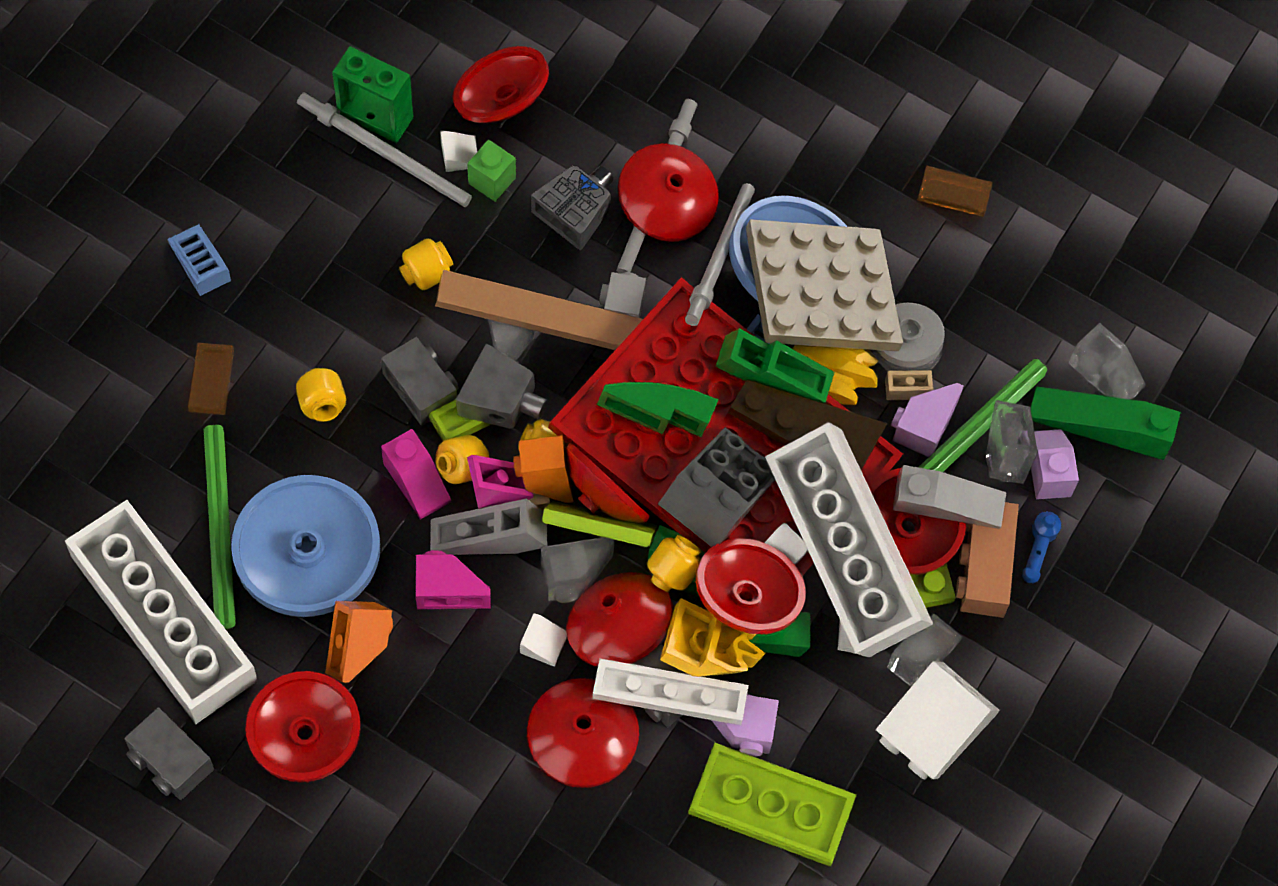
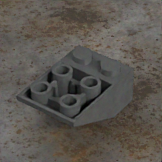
M725 427L676 477L658 505L713 547L716 544H721L733 532L776 479L766 458L758 454L744 443L738 435L733 434Z

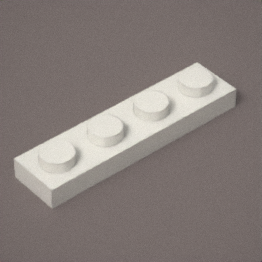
M599 659L593 699L742 725L748 685Z

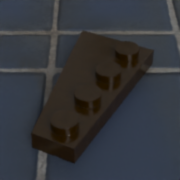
M746 380L728 411L730 415L784 446L829 422L842 429L860 470H862L887 423L751 380Z

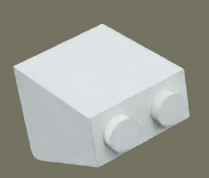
M933 661L877 727L876 731L882 735V738L879 740L880 743L895 755L901 751L911 760L908 767L924 780L928 776L932 779H938L1000 710L944 662Z

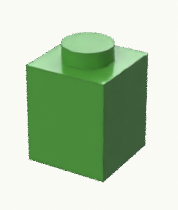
M490 140L467 163L468 184L494 202L516 179V158Z

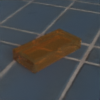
M926 166L918 200L984 217L993 182Z
M197 344L188 405L189 412L225 415L234 356L233 345Z

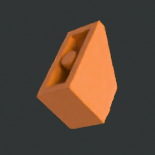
M562 435L519 441L520 455L513 456L516 478L523 477L526 491L564 503L573 502L572 483L565 457Z
M335 601L325 673L341 682L347 683L358 675L387 647L388 637L393 628L392 610L376 602Z

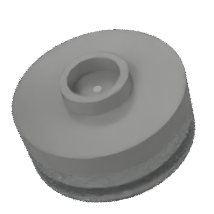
M896 304L903 345L899 351L873 350L875 357L881 366L888 371L931 370L939 362L943 351L945 330L941 319L934 311L921 304Z

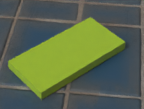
M714 743L688 814L831 867L856 794Z

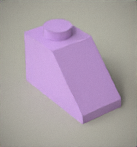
M955 383L911 397L906 408L899 407L893 418L891 426L896 428L893 441L930 457L939 444L959 401L964 385Z
M1062 429L1026 432L1036 499L1071 497L1079 477L1074 447Z
M747 695L742 725L712 721L732 748L740 749L741 753L750 756H761L762 753L769 754L773 741L779 700Z

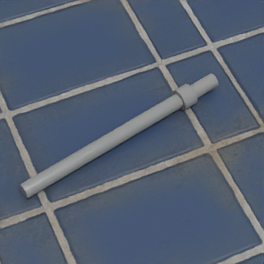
M305 92L298 98L297 104L315 114L317 120L324 125L336 127L463 207L470 203L472 195L345 118L336 107L329 103L324 105Z
M685 99L678 118L674 119L668 132L670 138L667 144L681 146L682 142L687 141L692 129L690 122L697 107V103L694 100ZM635 226L616 271L618 273L631 272L646 235Z
M746 183L742 185L702 280L693 289L689 301L691 305L685 321L691 326L698 325L703 311L708 309L714 297L712 290L728 255L732 230L742 213L748 208L755 191L751 184Z

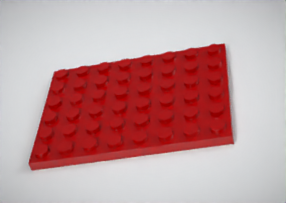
M681 277L550 421L548 428L557 436L562 435L563 440L567 444L571 442L609 478L677 533L706 553L711 546L658 505L673 481L725 427L733 434L738 435L744 443L763 457L784 447V445L728 413L746 381L715 367L726 335L739 328L751 335L753 334L713 302H711L708 309L703 311L698 325L691 326L687 324L685 317L691 305L689 299L694 287ZM624 382H652L674 385L719 399L701 437L668 423L662 435L597 405L606 384ZM828 394L824 404L849 411ZM882 436L879 437L861 470L868 486L878 477L889 472L903 455L902 452ZM776 480L724 541L730 539H752L765 543L783 523H786L802 538ZM809 551L795 565L802 577L814 564Z

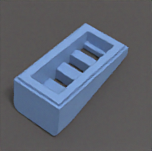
M199 224L168 239L171 248L199 296L231 281L228 268ZM198 238L197 241L183 248L180 246V244L190 239ZM201 246H203L204 248L203 250L193 255H186V253L191 252ZM208 255L209 259L193 266V262ZM214 265V268L199 275V271Z

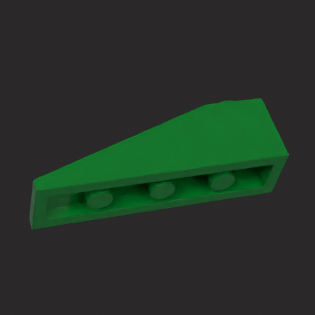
M1036 387L1027 420L1164 460L1173 444L1181 412L1145 401Z

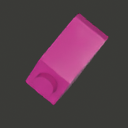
M413 429L381 446L384 466L420 520L451 503V498L430 454Z
M470 455L467 458L478 509L521 499L530 500L534 497L532 492L526 491L523 477L516 478L514 462L477 455Z
M433 550L426 552L424 555H416L417 609L491 608L490 588L453 554Z

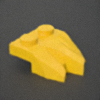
M795 345L793 347V350L835 372L828 394L841 405L857 404L858 396L854 389L858 387L877 388V376L869 366L875 365L878 359L869 349Z
M680 598L674 607L660 661L692 676L701 677L748 671V667L752 668L766 653L749 641L756 634L733 629L719 621L709 611Z

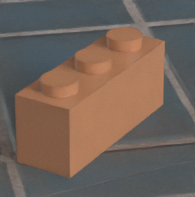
M1005 502L1000 529L966 523L965 532H968L967 543L961 544L959 564L965 565L964 577L958 576L955 597L961 599V612L1004 618L1010 604L1019 504Z

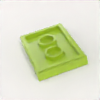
M552 501L544 508L542 517L543 523L644 547L651 545L658 525L648 522L633 523L620 521L608 516L604 512L596 511L593 514L587 508Z

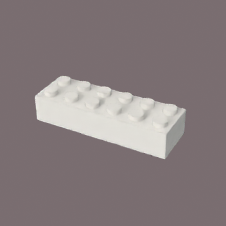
M828 422L765 456L855 653L869 658L933 625L842 429Z
M128 500L65 540L72 559L195 724L258 682L254 666Z

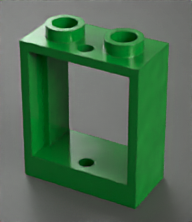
M349 46L332 72L337 109L340 110L342 116L353 123L397 143L413 119L410 74ZM366 79L370 81V83H364L363 81ZM373 115L374 119L370 120L367 117Z

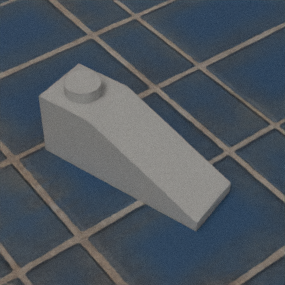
M903 465L897 477L892 510L1000 529L1006 492L944 472Z
M521 499L431 519L430 551H443L446 554L453 555L516 554L547 547V524L542 521L544 511L528 499Z

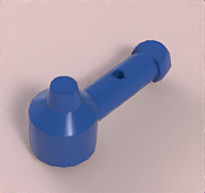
M1046 511L1040 513L1032 525L1035 541L1026 568L1022 570V577L1027 583L1033 584L1039 580L1040 569L1049 542L1056 539L1061 529L1060 518L1053 512Z

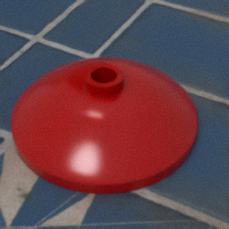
M526 46L508 47L488 54L467 69L457 82L453 93V102L457 111L463 118L479 123L499 122L519 114L528 108L543 91L549 76L547 61L538 50Z
M661 143L649 145L638 150L624 165L618 181V197L625 215L636 228L655 239L674 242L690 239L708 226L717 210L719 194L713 173L699 156L678 145ZM670 180H676L680 187L673 186Z
M570 442L566 447L565 457L570 477L577 488L583 493L578 500L593 514L600 509L608 516L620 521L633 523L647 522L650 516Z
M897 468L878 477L872 482L869 489L910 575L926 574L939 569L956 554L965 536L966 523L892 510L897 477L901 468ZM902 522H912L914 530L911 532L905 531L902 527Z
M730 539L721 542V544L714 545L704 554L696 572L697 592L707 610L725 625L745 633L770 634L783 630L797 619L805 603L806 590L804 580L795 564L778 549L757 540Z
M639 572L618 573L599 580L581 594L569 613L566 626L569 644L580 659L597 667L599 659L632 664L644 658L658 647L667 635L673 614V603L669 593L657 587L651 581L652 576Z
M293 672L271 681L257 694L247 714V741L257 762L272 775L292 782L315 781L336 772L349 760L360 737V715L354 698L337 680L317 672ZM303 730H310L312 735L308 739L299 738V733Z
M571 679L551 687L538 699L529 716L527 740L534 761L546 775L564 785L588 788L605 784L615 779L628 767L637 750L639 724L633 707L631 705L593 699L595 679ZM587 720L591 725L587 729H581L577 726V722Z

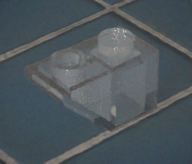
M1101 323L1076 345L1069 364L1104 395L1131 400L1144 388L1145 382L1127 346Z

